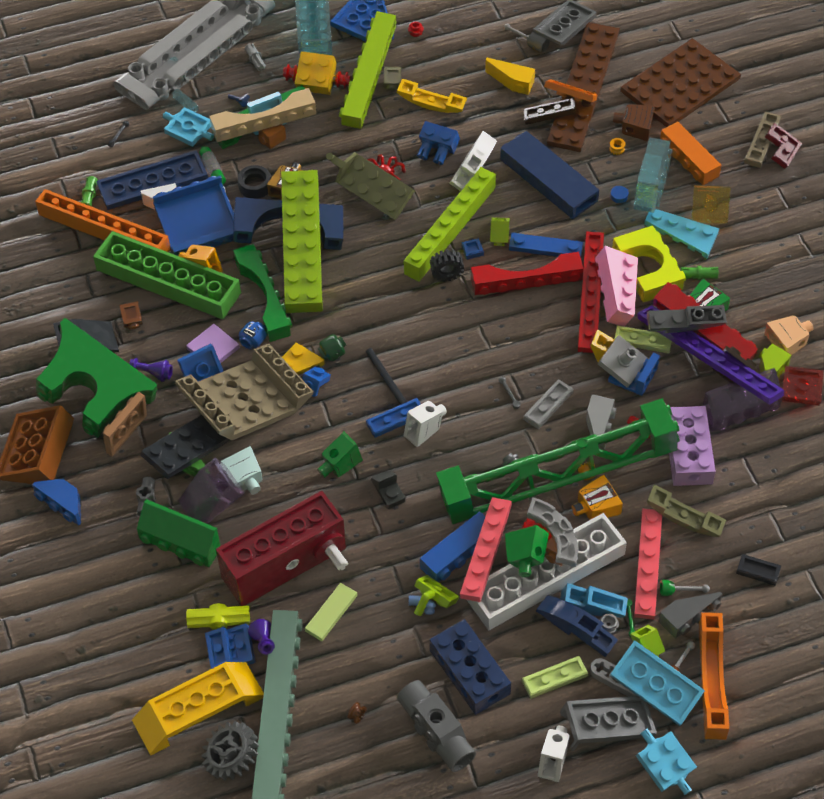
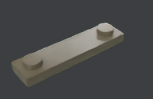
M764 112L745 157V164L761 168L771 145V141L765 138V135L774 123L779 126L782 116Z

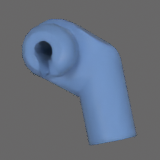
M409 595V606H417L421 596ZM431 599L425 607V614L435 613L434 607L436 605Z

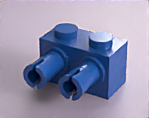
M425 121L419 135L422 145L417 157L427 160L431 148H435L438 150L433 162L436 164L440 162L439 165H443L447 153H455L460 140L458 131Z

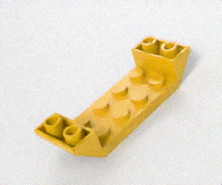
M224 662L149 700L135 715L132 722L151 756L170 746L168 738L241 701H244L247 707L263 699L264 692L246 662Z

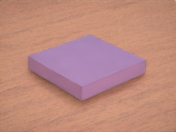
M215 324L211 325L186 345L187 350L192 353L211 343L215 348L220 363L240 348L234 339Z

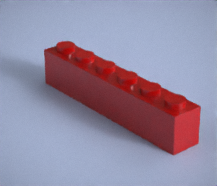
M669 282L664 285L653 300V305L659 310L686 309L687 306H700L692 296L684 294L677 285H672ZM726 324L693 331L722 351H724L726 346L729 348L735 347L741 352L740 356L745 360L747 358L753 360L757 354L758 348H756L752 341L744 339L739 331L731 329Z

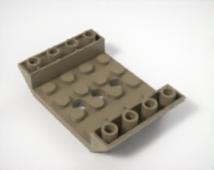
M270 344L254 349L251 361L201 381H197L192 375L175 381L176 386L218 434L232 441L295 414L313 395V390Z

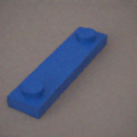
M511 233L509 251L556 257L561 254L579 252L581 258L583 242L519 233Z

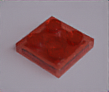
M785 366L782 388L784 396L781 401L820 406L823 371Z

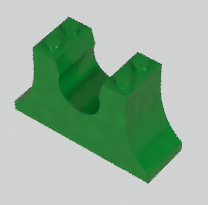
M64 318L60 322L61 343L50 364L36 379V393L42 401H48L53 404L72 386L82 385L88 387L94 392L95 397L88 402L83 412L82 427L87 434L98 438L105 427L115 419L117 413L127 406L128 400L138 392L145 395L146 404H151L155 400L157 384L68 319Z

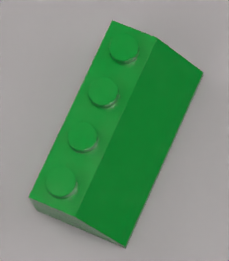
M147 499L144 501L137 525L139 539L146 544L156 545L163 551L173 552L182 559H190L199 566L204 565L210 568L217 556L216 548L220 547L217 528Z

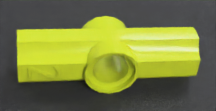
M216 603L209 606V608L187 609V628L210 627L212 630L221 627L227 628V626L245 623L248 625L250 624L249 606L227 607L225 604Z

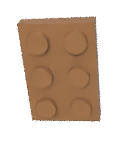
M138 392L134 397H131L127 402V406L117 413L115 420L108 424L103 431L106 453L112 457L147 416L145 395Z

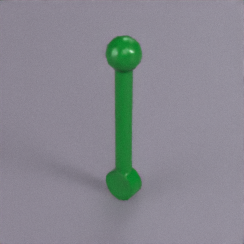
M630 599L627 600V611L630 626L629 637H631L630 634L635 631L631 607L633 606V601Z

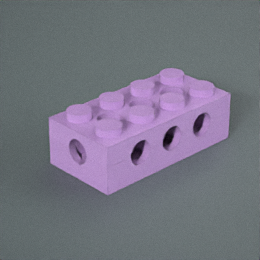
M706 406L670 407L672 420L677 421L680 430L677 432L680 442H677L678 450L669 453L673 486L713 484L716 471Z

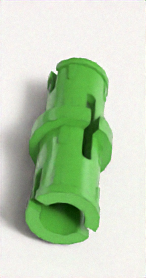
M87 177L85 188L82 190L81 203L91 207L93 198L96 196V181H98L96 177Z
M697 266L693 268L681 267L680 271L684 272L686 279H718L719 276L718 267Z

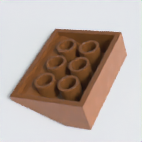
M61 405L16 414L0 459V480L26 484L54 480L74 417Z

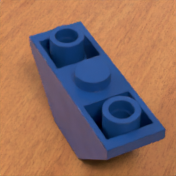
M64 479L38 481L32 484L35 492L34 496L39 501H45L54 512L59 511L68 522L73 521L78 526L81 524V502L77 488Z

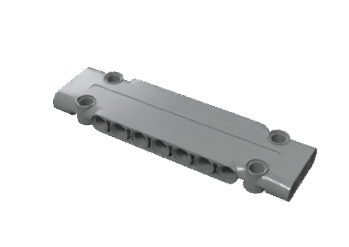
M211 0L139 57L138 62L131 63L128 66L129 72L124 73L113 82L115 89L145 110H148L158 101L166 100L171 90H179L252 30L253 26L259 25L261 18L275 8L274 0Z

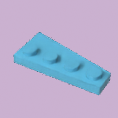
M650 208L644 224L648 227L654 226L655 230L662 235L667 234L673 238V241L677 243L682 242L688 246V249L702 253V256L706 259L719 233V228L654 208Z

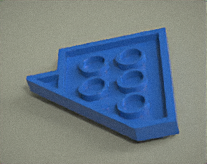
M349 0L330 21V26L366 42V34L371 29L372 17L375 18L377 11L388 13L384 0Z

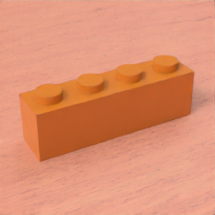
M679 122L661 130V145L682 164L684 169H687L693 175L695 180L705 185L720 176L721 164Z

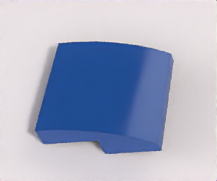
M246 623L228 630L225 627H221L205 633L211 669L224 662H246L247 665L256 663L252 639L248 634L249 626Z

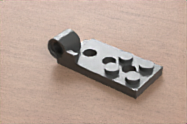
M567 0L533 29L528 38L527 46L544 53L550 44V40L559 45H564L581 31L588 22L596 18L597 12L573 0Z

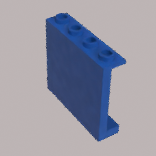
M221 175L217 177L211 176L201 182L195 181L188 186L176 187L172 191L159 192L153 196V205L164 234L169 237L172 254L179 256L180 252H186L191 245L216 247L233 241L234 212L222 185Z

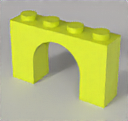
M654 226L613 238V249L635 257H650L661 265V268L656 272L638 277L636 280V291L643 303L653 300L667 282L672 285L675 284L683 290L684 281H686L685 274L678 268L676 259L672 258L668 246L664 245L661 234L655 230Z

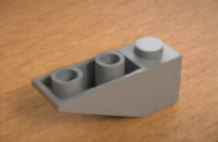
M592 394L586 416L590 435H601L611 431L612 423H610V419L615 418L617 408H614V399ZM598 444L599 449L605 450L606 444Z

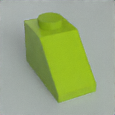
M492 217L490 242H494V245L505 246V243H508L510 218Z
M773 343L768 349L764 348L759 356L761 358L759 364L761 375L774 383L789 366L791 354Z

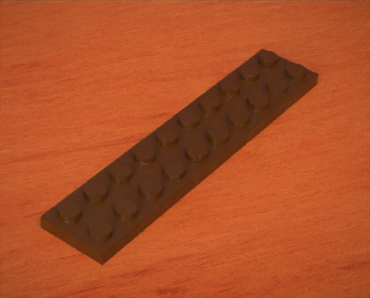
M590 22L586 25L567 85L598 95L597 100L594 102L583 99L582 101L575 100L576 114L555 118L547 140V146L581 152L620 28ZM562 96L561 100L570 99L573 96Z

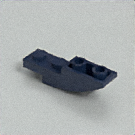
M547 595L536 609V612L567 635H570L572 632L604 657L608 655L618 641L616 637L602 628L603 622L581 608L559 598Z

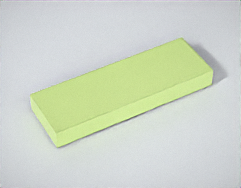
M617 325L615 338L620 335L635 348L670 353L672 341L660 333Z
M340 583L305 627V632L323 641L355 600L357 592Z
M580 656L523 677L522 683L530 699L585 678L588 676V671Z

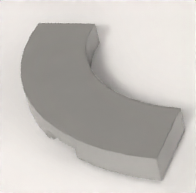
M532 497L527 518L542 524L553 536L557 547L556 562L576 567L578 542L570 522L556 511V508Z

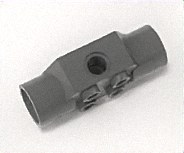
M420 680L406 685L399 692L397 700L414 720V727L420 736L424 735L432 752L436 751L452 772L465 768L473 761L476 752L467 742L459 721L436 692L430 693Z

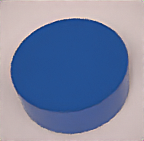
M623 186L613 187L610 195L611 200L616 203L626 202L629 194L628 189Z

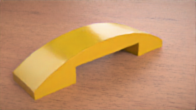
M405 79L401 80L397 89V93L411 103L438 112H462L467 101V97L451 93L447 97L418 88V83Z

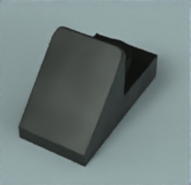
M387 470L371 477V481L387 509L406 502V498L397 484V475Z

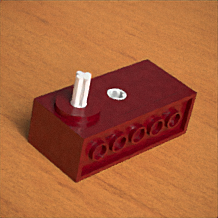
M323 491L314 494L216 548L221 578L240 606L249 604L329 558L338 570H344L345 566L348 565V562L341 554V551L346 549L344 519Z

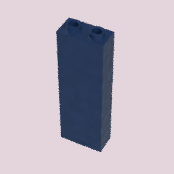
M528 131L517 135L512 141L505 143L501 147L500 160L571 219L576 218L598 202L599 189Z

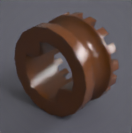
M356 702L349 710L347 718L350 720L354 719L356 724L363 719L362 716H365L367 707H361L360 703Z

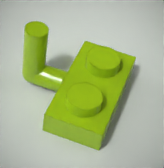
M428 575L417 579L414 585L422 593L414 612L418 616H422L430 599H434L438 605L445 608L456 604L459 599L457 594Z

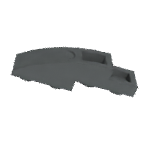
M724 305L687 306L686 309L655 310L647 312L649 331H665V333L687 332L727 323Z

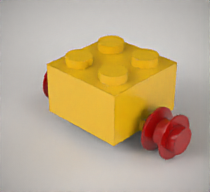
M301 51L298 66L295 65L294 68H291L290 64H288L283 69V77H285L286 81L292 78L296 88L303 85L305 89L309 88L312 93L331 95L333 82H335L337 88L340 85H344V89H346L351 81V76L348 75V72L342 75L341 71H339L335 75L337 63L332 55Z

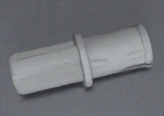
M253 43L247 44L245 51L249 55V61L255 65L258 71H262L266 65L261 59V53L257 51Z

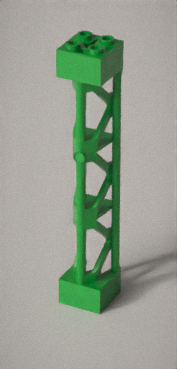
M663 398L640 405L641 419L633 421L628 426L601 435L593 434L572 441L567 446L540 455L533 454L512 461L506 466L482 474H472L463 478L459 465L436 472L440 492L452 525L472 518L479 511L481 513L488 511L490 503L473 509L470 494L489 500L493 497L510 500L512 503L648 458H656L677 451V442H680L677 432L680 430L677 421L672 420V411L669 404L666 405ZM638 431L640 433V436L622 455L599 449L598 444L619 440L626 435ZM650 436L652 450L632 456ZM579 451V457L561 475L538 468V464L544 462L546 464ZM593 455L612 460L613 463L595 468ZM586 460L590 470L572 476ZM517 471L519 473V476L503 494H496L477 488V484L488 483ZM532 475L553 480V482L534 488ZM526 479L530 490L512 496L514 491Z

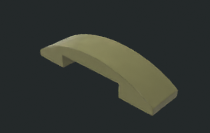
M653 485L647 503L654 510L684 528L704 535L720 537L726 519L709 511L704 514L671 498V492Z

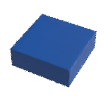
M479 238L461 242V247L467 260L484 256V250Z

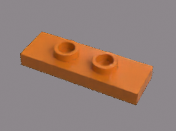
M552 79L545 81L544 85L546 88L557 91L556 94L570 95L577 101H582L583 99L594 102L598 96L595 93Z

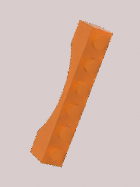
M701 612L699 642L702 689L705 690L702 694L705 739L726 740L729 732V714L723 671L722 613Z

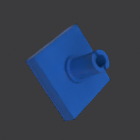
M211 343L177 360L183 376L192 375L197 381L223 372L215 348Z

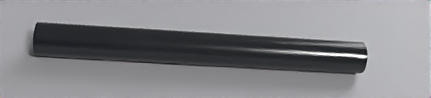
M367 349V356L399 404L406 403V399L373 349Z

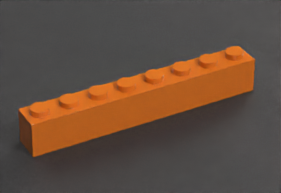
M44 189L35 201L40 216L102 240H106L109 234L114 231L163 251L170 252L171 250L167 235Z

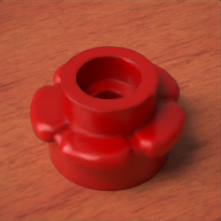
M416 21L410 23L407 28L409 34L413 37L422 35L424 31L422 24Z

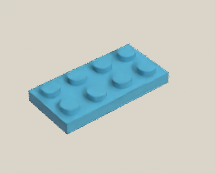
M635 640L609 675L679 726L684 722L705 691Z

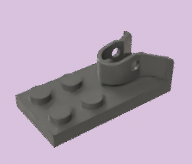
M639 696L566 701L560 711L561 716L569 720L574 737V742L570 747L571 751H575L580 743L642 739L643 737L640 733L647 728L653 737L657 734L648 704Z

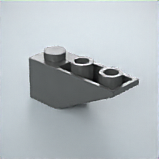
M716 592L675 600L660 612L658 622L675 639L681 634L684 636L691 630V626L695 623L699 624L701 612H715L721 606L722 593Z

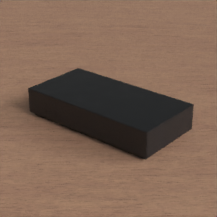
M742 554L736 574L776 586L781 565Z

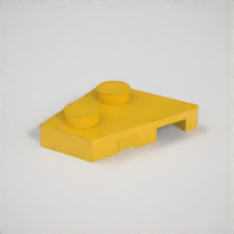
M297 342L282 356L298 375L304 374L314 366L319 365L321 367L325 364V359Z

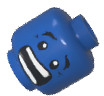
M249 321L239 332L240 343L247 349L258 348L267 336L264 325L260 322Z

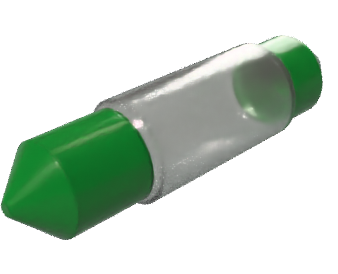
M202 146L199 154L209 176L217 177L221 175L222 185H224L226 178L214 153L209 147Z

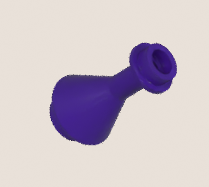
M135 358L134 360L131 359L129 363L137 370L149 372L161 382H164L165 379L170 380L172 376L173 366L167 360L145 364L139 363L138 358Z
M265 619L253 621L248 628L250 638L259 641L258 650L260 653H272L275 644L271 639H268L271 633V623Z

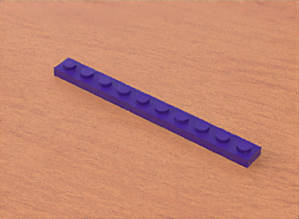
M652 305L637 313L638 320L648 325L647 312L658 309ZM657 331L770 405L784 396L782 388L693 331L677 333Z

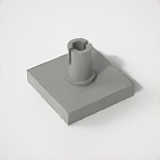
M618 335L597 364L624 386L628 387L642 369L647 357Z

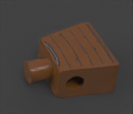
M628 104L625 114L614 113L613 123L622 124V134L648 141L655 106Z

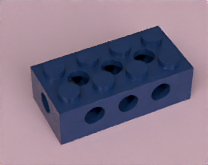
M465 619L430 639V652L475 715L511 694L510 680Z

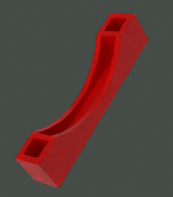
M579 252L561 254L551 263L529 271H509L491 265L471 267V281L475 295H486L509 290L583 280L584 268Z

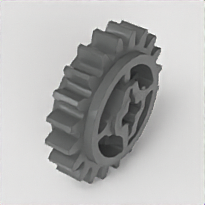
M234 721L233 724L226 722L225 728L219 725L217 733L212 730L213 737L206 738L209 744L202 747L207 751L201 755L205 759L202 764L207 768L206 771L215 778H221L226 781L227 777L234 780L235 773L241 777L243 769L249 771L247 765L255 763L252 756L258 755L254 750L259 747V744L256 742L258 737L249 726L243 722L239 724L237 721ZM240 737L242 739V747L240 746L241 743L239 742ZM218 755H220L221 764H219Z

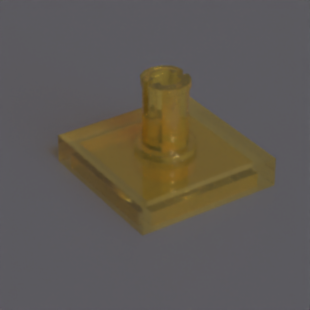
M694 185L691 220L703 223H728L731 188Z

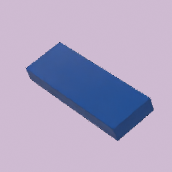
M415 398L366 420V425L374 438L405 425L407 412L421 405V403Z

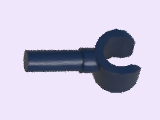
M248 94L242 97L228 95V98L236 100L242 107H246L247 103H250L248 101L250 98Z

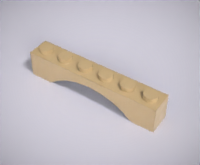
M309 88L293 92L281 104L263 112L238 114L225 111L209 116L211 129L216 141L220 142L316 115V104Z

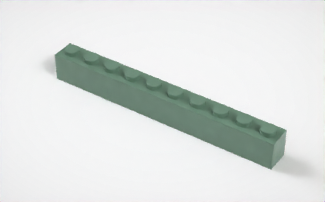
M273 610L270 639L274 642L275 648L272 653L268 654L252 799H285V795L281 794L282 787H286L287 774L283 773L284 767H288L289 761L286 746L290 747L291 734L288 733V727H292L293 714H290V707H294L295 702L292 688H296L297 683L294 669H298L299 657L296 656V650H300L298 631H302V619H299L298 611Z

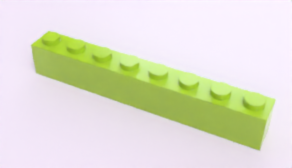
M377 11L375 18L372 17L371 29L366 34L367 41L362 45V56H358V67L354 68L353 71L354 79L349 82V93L345 94L344 108L341 107L339 117L344 126L362 129L396 28V15Z
M482 167L479 168L405 258L404 275L420 282L431 268V257H435V253L440 254V251L443 250L444 252L494 191L496 187L495 173Z

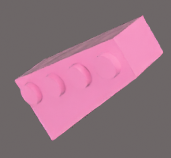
M604 246L595 257V261L599 266L598 276L601 277L602 281L601 292L605 297L603 302L607 322L625 327L635 314L638 258Z

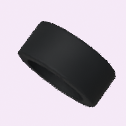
M259 165L245 167L238 174L239 191L247 198L259 199L268 194L267 184L271 179V175L266 168ZM258 177L265 180L259 186L251 187L245 184V181L250 178Z

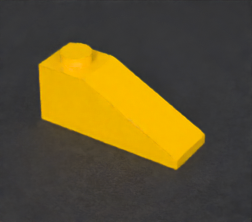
M486 58V73L511 91L529 95L535 81V69Z

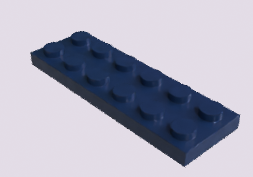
M197 150L96 182L107 210H111L142 200L141 190L176 183V187H184L195 181L206 180L208 174Z

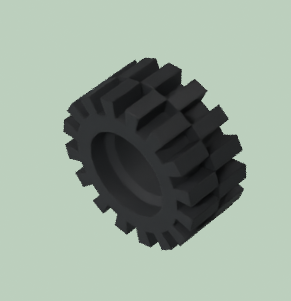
M449 249L446 252L442 250L440 254L435 253V257H431V272L433 278H436L438 281L441 279L442 282H445L446 279L451 281L452 278L455 280L457 276L460 277L461 273H464L462 255L458 251L455 253V250L449 252Z

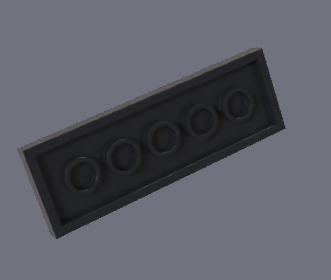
M200 415L143 449L141 457L166 479H169L231 440L218 434L204 416Z

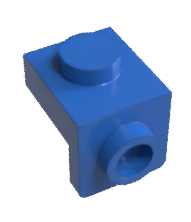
M314 367L303 374L302 380L313 390L312 396L316 397L319 387L330 380L331 374L325 372L322 368Z

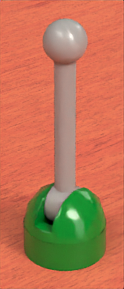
M661 580L660 595L671 596L675 590L703 591L707 593L710 587L708 585H703L702 587L675 586L672 581Z

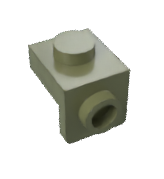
M384 67V88L390 91L397 90L401 83V67Z

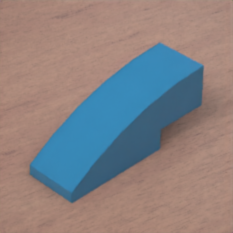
M567 583L561 591L560 598L594 616L613 614L618 618H624L626 615L628 598L592 586L585 589Z

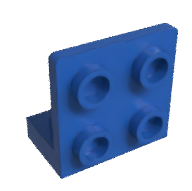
M652 353L650 359L646 358L642 369L628 387L624 386L612 375L609 376L608 382L643 396L658 369L660 355Z

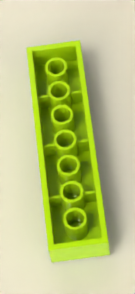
M318 170L281 171L286 313L323 312Z

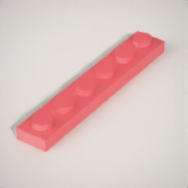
M493 497L491 499L460 592L461 599L481 602L512 507L510 500Z
M642 509L634 618L655 620L662 527V515L654 509Z

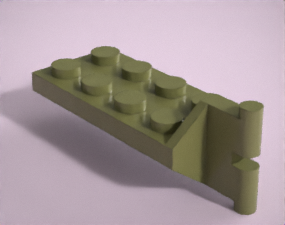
M356 152L345 161L332 153L326 155V158L339 168L336 182L394 220L398 218L415 192L413 188Z

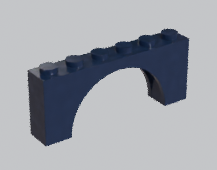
M235 197L233 242L251 243L253 234L262 224L282 218V200ZM319 204L320 238L323 243V249L341 250L343 243V205Z

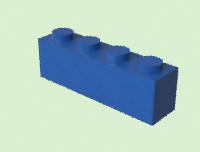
M479 511L420 558V569L426 575L439 582L447 579L456 568H461L466 560L473 556L485 516Z

